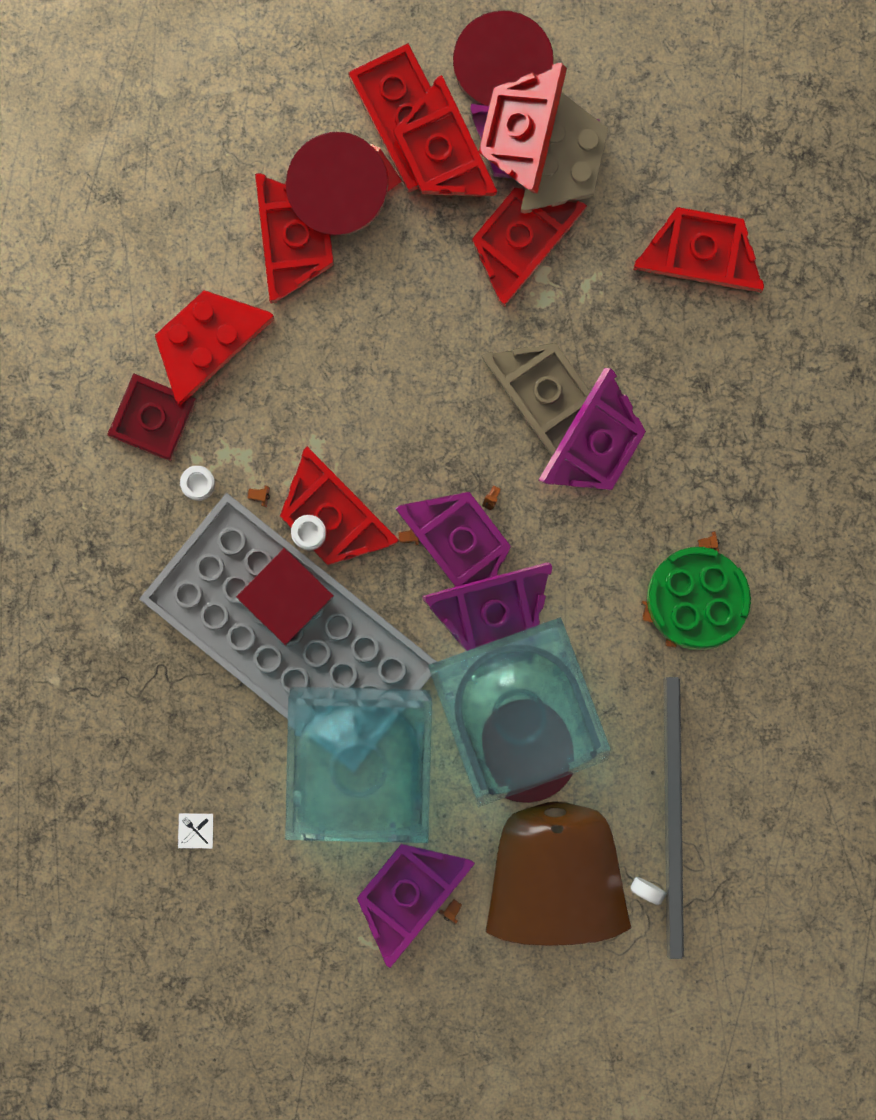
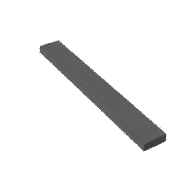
M666 677L663 679L667 957L669 959H682L684 957L681 694L679 677Z

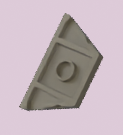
M561 93L538 194L532 193L525 188L521 213L526 214L534 209L550 205L554 207L565 204L570 200H582L594 196L608 128L564 93Z
M557 343L483 354V361L552 457L591 392Z

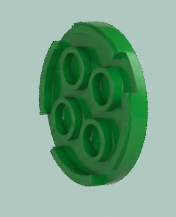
M690 547L673 553L657 567L648 585L647 605L654 625L669 641L686 649L709 650L725 644L740 631L750 612L751 593L743 571L730 559L711 548Z

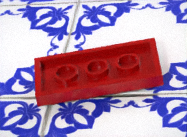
M409 43L348 72V76L408 193L419 189L394 136L393 130L403 118L410 114L412 107L420 98L424 97L431 86Z

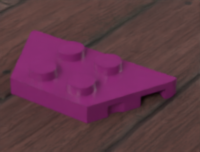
M604 368L540 476L538 481L541 483L612 490L646 431L640 419L634 415L633 406L628 396L622 394L614 379L617 375L611 368Z
M470 492L403 504L395 508L454 587L498 575V570L511 546Z
M547 562L422 596L423 601L470 656L535 639L540 624L539 613L544 607L546 598L544 591L548 574L551 575L552 565Z
M401 844L357 897L358 903L365 915L386 966L392 967L475 865L472 860Z

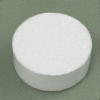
M192 466L183 472L180 486L183 493L189 499L202 501L210 497L214 492L215 479L207 468Z
M303 515L293 523L291 536L299 548L314 550L325 541L326 529L318 517Z
M635 877L630 887L633 893L655 905H661L667 894L659 887L639 877Z

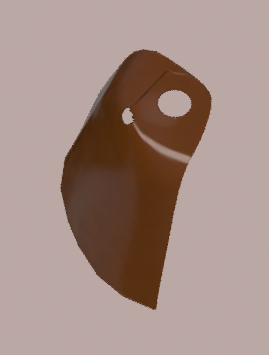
M554 801L518 811L508 818L503 827L498 847L486 926L487 934L504 941L524 945L558 946L595 943L617 937L631 929L613 835L608 822L600 812L575 804ZM551 808H560L565 810L566 814L560 817L547 816L544 812ZM563 826V831L561 833H554L551 827Z

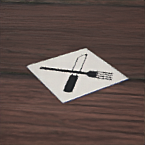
M179 813L178 848L213 849V814Z

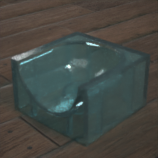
M561 617L428 665L434 688L478 807L608 761L611 748Z
M291 687L288 697L285 840L428 843L432 698L430 690Z

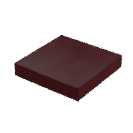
M133 373L107 436L171 462L197 399L191 396L179 407L175 402L172 388Z
M285 548L236 596L285 646L334 597Z

